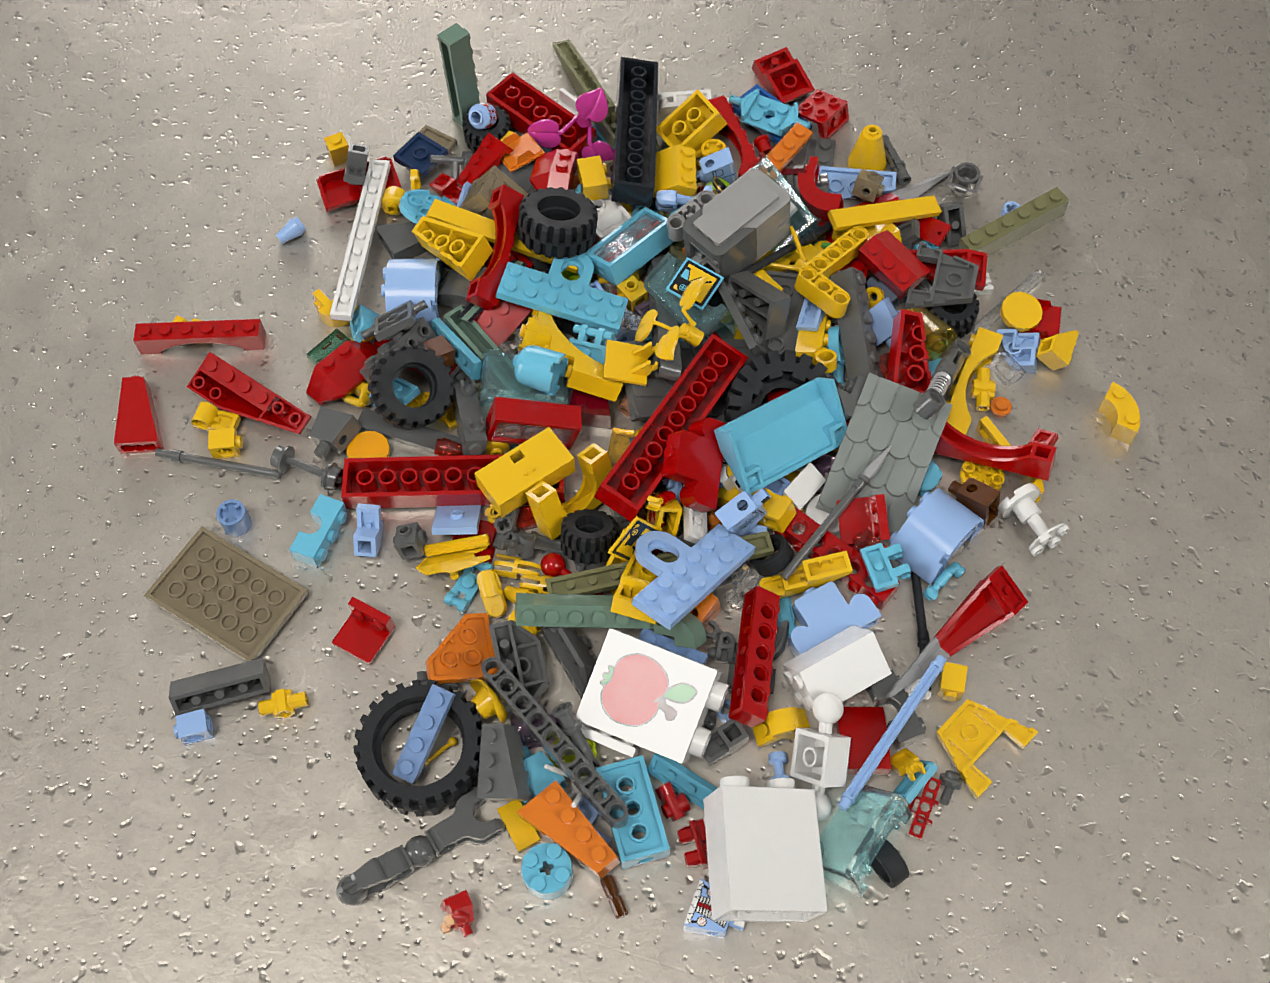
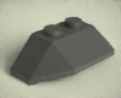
M513 620L489 625L495 657L502 661L529 694L537 700L550 684L540 639L521 626H516ZM506 685L502 690L509 692L514 686ZM521 702L517 708L525 709L529 706V703ZM506 706L507 713H510L511 710Z
M540 626L542 635L582 700L597 662L596 655H590L587 650L589 645L583 635L579 637L576 630L566 627Z

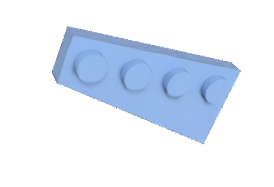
M820 166L819 175L823 173L828 174L830 193L842 194L843 200L860 198L851 193L856 178L862 169ZM867 170L877 172L880 176L884 177L882 185H885L882 195L895 191L897 172Z

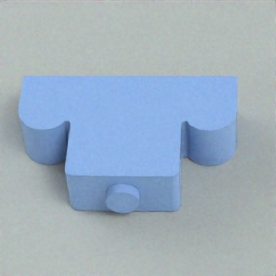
M832 581L817 589L812 587L803 593L804 596L795 600L792 607L793 613L801 626L792 630L788 640L789 649L794 657H797L852 625L868 629L877 624L882 615L872 600L865 594L854 595L850 603L847 604Z

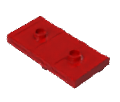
M387 156L374 159L390 161L391 167L385 189L391 186L402 188L392 159ZM370 161L367 162L366 174H367V170H368V166H369V162H370ZM346 168L321 174L316 179L326 212L359 203L363 185H351L348 182H343Z

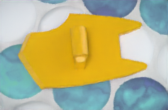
M485 546L441 554L430 558L426 557L416 569L426 576L441 572L449 573L450 578L456 580L459 577L458 571L491 559L490 555L475 557V553L488 548Z

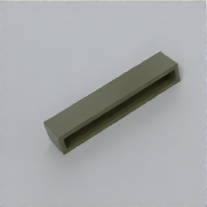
M1055 187L962 237L958 249H971L988 253V256L1064 216L1070 200L1058 187Z

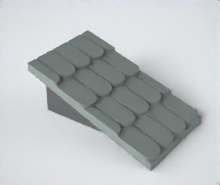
M869 373L815 508L830 514L836 507V501L841 500L846 495L852 484L858 479V475L862 474L864 469L891 445L892 448L878 472L855 498L884 494L890 537L895 531L898 532L908 519L906 514L916 501L952 404L945 402V405L929 420L923 419L916 413L913 404L923 393Z

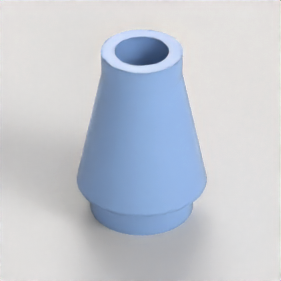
M295 217L294 219L291 218L276 236L284 244L303 235V232L307 229L298 217Z

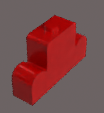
M714 418L696 421L689 426L688 431L681 430L668 434L664 450L663 477L683 483L685 487L679 493L683 506L701 513L716 510L723 455L719 449L714 430L727 423Z

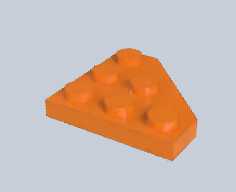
M487 613L465 614L455 628L451 630L439 647L427 659L425 664L428 680H436L437 684L470 682L474 679L485 681L481 670L482 662L489 657H495ZM498 668L490 669L488 674H496Z

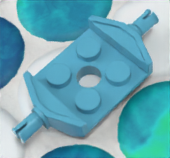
M760 89L754 90L744 98L732 94L729 98V103L736 104L741 109V122L781 137L785 136L797 122L807 129L810 127V122L798 118V103L795 102L792 107L761 96ZM770 115L772 118L767 119L765 116Z

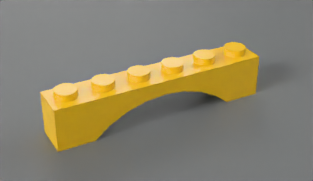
M981 327L978 328L976 335H971L968 346H971V355L965 359L964 367L960 368L956 379H959L958 383L952 384L949 395L952 396L951 401L946 400L947 403L952 404L947 422L965 435L972 420L966 403V386L976 374L978 368H984L994 362L1003 338L1002 334Z

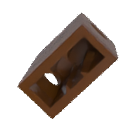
M969 478L963 485L956 480L950 484L948 492L955 495L958 502L985 521L982 528L985 530L998 516L1000 491L974 478Z

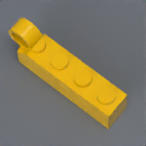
M825 313L818 331L799 330L795 347L797 357H800L803 353L813 357L812 364L817 365L821 362L828 368L824 373L833 372L837 368L836 352L825 347L828 346V330L832 327V320L830 319H834L827 313Z
M724 487L719 488L716 507L720 509L741 492L736 487L730 491H727ZM764 488L771 496V499L762 505L766 509L767 514L757 524L783 533L796 515L793 500L786 495L781 496Z

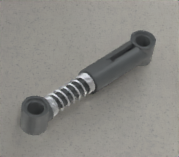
M956 339L941 353V360L932 375L930 385L926 392L913 404L914 410L923 419L929 420L945 405L943 396L946 390L953 384L965 359L971 355L970 348L962 340Z

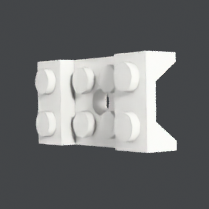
M609 190V198L592 201L595 206L601 207L597 209L596 243L631 218L619 202L611 201V192Z

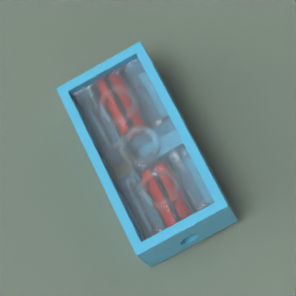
M644 207L585 252L594 264L593 273L598 274L616 286L674 242L668 237V218Z

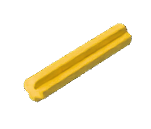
M488 534L428 544L424 546L425 555L430 557L489 546L490 540Z

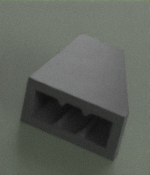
M403 222L376 226L378 238L391 259H411L428 252L412 233L416 223Z

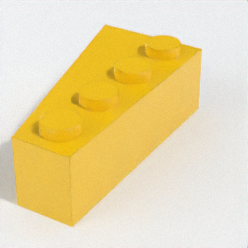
M425 216L421 217L412 230V233L422 247L468 281L474 280L493 252L484 235Z

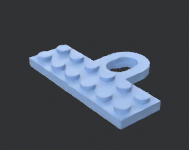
M720 524L714 527L693 547L688 546L666 532H647L641 535L636 542L635 557L643 567L658 577L633 598L632 605L668 630H671L754 554L756 547L738 535L727 531ZM654 549H660L664 552L675 554L678 559L670 563L664 562L655 557L651 552Z

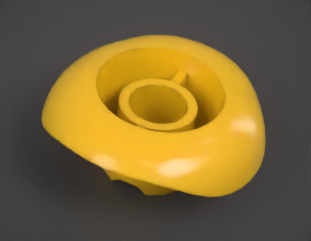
M480 679L471 680L470 685L476 692L471 702L474 704L476 711L480 713L484 720L497 715L500 722L505 724L508 713L500 698L485 681Z

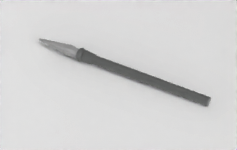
M891 445L871 462L862 474L858 475V479L852 484L850 490L780 574L782 579L788 580L856 495L870 483V479L878 472L891 450Z

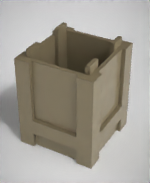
M494 165L488 172L472 183L467 196L459 208L494 220L492 210L489 209L494 189L504 184L523 194V199L529 193Z

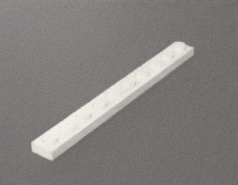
M370 159L330 312L331 319L352 321L391 167L390 161Z

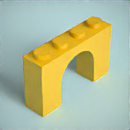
M595 443L577 455L583 473V480L580 489L572 499L565 503H560L556 489L543 480L525 493L538 530L551 540H554L561 534V522L564 517H567V514L570 512L574 513L576 510H593L602 503L594 496L602 481L611 471L612 465L608 452Z

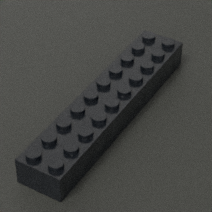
M621 57L617 80L611 201L650 207L652 204L655 190L658 62L627 57Z

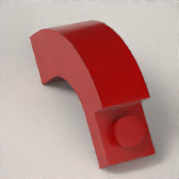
M810 156L809 164L805 165L804 173H798L797 182L803 205L812 215L819 219L830 221L827 215L830 210L842 209L844 206L842 194L827 193L816 186L820 172V163L818 157Z

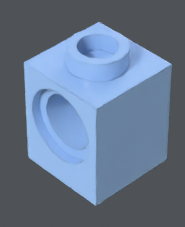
M205 709L175 716L176 725L173 726L175 737L180 739L185 745L214 738L211 717Z

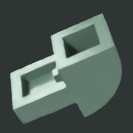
M688 613L671 630H668L658 622L656 625L653 624L655 634L674 637V646L696 649L706 642V632L703 624L691 613Z

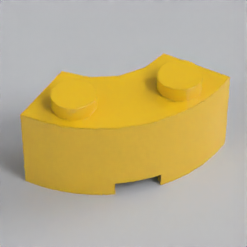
M1112 382L1098 411L1105 415L1110 422V437L1131 445L1140 427V411L1129 392Z

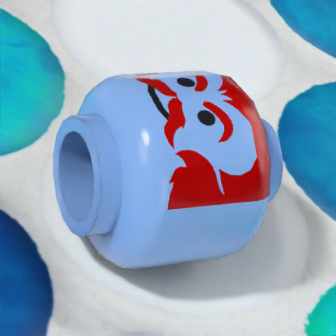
M479 103L470 108L468 119L474 128L480 130L493 127L496 123L497 112L493 105Z

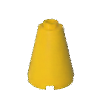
M867 125L863 128L848 156V168L884 171L887 162L882 130L877 125Z

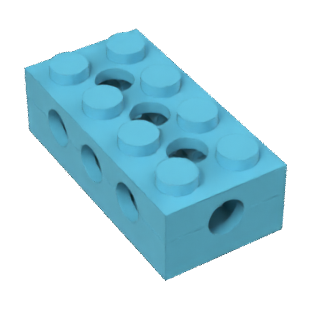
M643 755L596 768V771L626 804L627 809L639 811L636 815L628 814V822L624 827L618 829L611 827L622 870L669 857L670 847ZM623 786H630L632 788L628 792L620 790ZM601 791L603 799H605L607 797V793ZM614 810L610 816L614 819H619L624 813L621 810ZM637 832H642L646 835L642 839L633 837Z

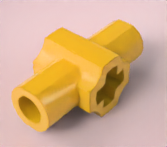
M978 368L976 370V379H973L971 386V398L976 399V410L981 412L990 410V400H993L995 396L996 383L990 380L991 370L989 368Z
M291 689L276 690L271 694V699L258 701V710L261 717L274 714L275 718L285 719L294 715L295 709L309 706L306 691L293 694Z

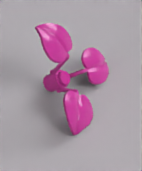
M602 87L586 92L577 98L575 106L578 115H575L562 130H559L557 122L549 119L537 121L531 124L527 130L529 135L539 145L545 148H553L560 143V135L576 121L580 127L588 128L589 146L582 149V157L587 158L600 155L602 163L613 160L614 151L608 143L596 141L592 144L591 122L604 120L608 113V102Z

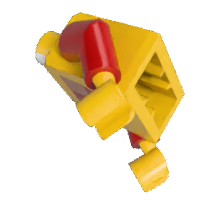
M663 490L660 493H653L652 496L649 495L647 498L649 503L646 507L648 509L647 522L660 528L662 532L676 537L682 507L675 493Z

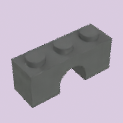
M892 669L890 670L892 674L867 687L865 690L874 707L890 705L898 713L908 697L904 690H901L893 697L886 698L888 692L901 678L899 675L896 676ZM915 711L893 742L896 750L921 741L926 733L925 723L921 717H917ZM891 720V721L888 722L887 728L889 727V725L891 724V722H892L893 720Z

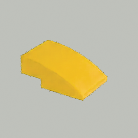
M635 553L632 554L621 575L620 584L613 596L611 612L656 625L657 621L632 605L633 598L658 577L637 561Z

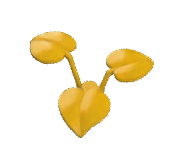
M702 277L694 280L686 287L681 296L679 305L682 307V313L689 321L688 324L683 323L680 327L677 325L673 327L655 320L658 311L652 309L642 317L635 334V340L637 342L645 340L650 334L653 325L669 330L660 339L655 349V355L662 360H674V350L679 338L694 347L698 346L703 340L704 332L695 327L697 323L692 320L687 310L693 306L702 287L709 278Z

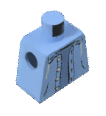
M761 488L754 495L743 491L716 511L715 515L727 531L744 536L767 514L766 509L762 505L771 499V496L764 488Z

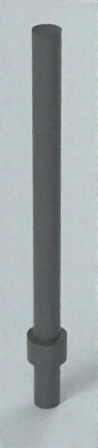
M157 448L155 450L156 457L170 459L171 462L182 463L183 461L280 479L282 475L276 469L187 454L177 449L170 451Z

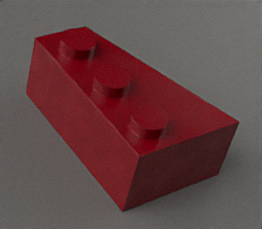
M573 389L570 405L581 406L582 425L611 429L608 399Z

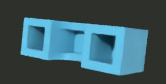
M322 494L319 495L310 511L314 522L321 524L320 529L312 534L299 531L289 549L295 560L316 568L326 559L330 544L335 542L341 524H344L348 517V511L344 502Z

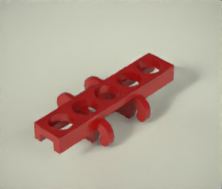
M931 777L925 784L922 796H916L908 804L907 808L902 809L906 813L905 815L914 816L907 836H913L921 841L926 825H932L933 822L929 819L932 807L939 806V802L935 799L942 782L941 780ZM930 781L936 782L934 790L929 788ZM926 792L932 793V798L925 796ZM915 801L919 803L916 811L912 810ZM922 803L929 805L930 809L928 812L921 810L920 805ZM914 826L921 828L919 834L913 832Z

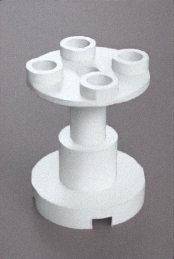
M1033 483L1018 488L1014 491L1015 495L1011 499L1006 497L1000 503L998 510L1004 518L1016 515L1023 525L1029 524L1037 534L1038 538L1029 547L1033 557L1039 555L1048 546L1050 549L1057 546L1061 542L1060 537L1070 531L1066 523L1049 529L1040 517L1042 511L1034 502L1041 492Z

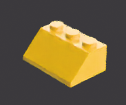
M675 145L656 152L653 198H656V194L660 190H676L678 194L694 196L697 190L695 149Z

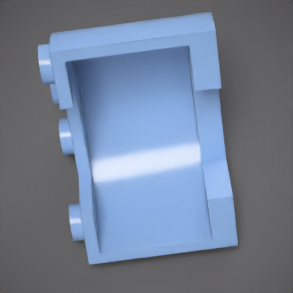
M439 258L390 259L387 267H383L385 284L381 286L382 297H385L386 312L410 300L414 305L425 300L428 308L418 312L415 317L416 319L424 317L431 327L432 319L440 318L437 297L438 282H441L443 275L442 261Z
M940 488L932 493L926 492L920 499L919 506H913L908 511L906 522L888 540L890 546L900 543L903 552L901 553L902 557L897 560L902 564L908 563L911 571L930 585L945 569L951 556L966 540L970 542L983 528L985 522Z

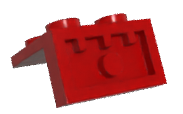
M817 89L798 106V116L818 125L819 138L829 139L849 120L848 101Z
M884 494L854 498L838 517L840 539L846 544H856L890 539Z
M352 597L348 602L351 615L332 640V644L359 660L371 664L396 627L390 616Z

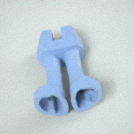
M706 185L703 191H712V185ZM660 190L656 194L655 207L660 211L672 213L693 197L678 194L676 190Z

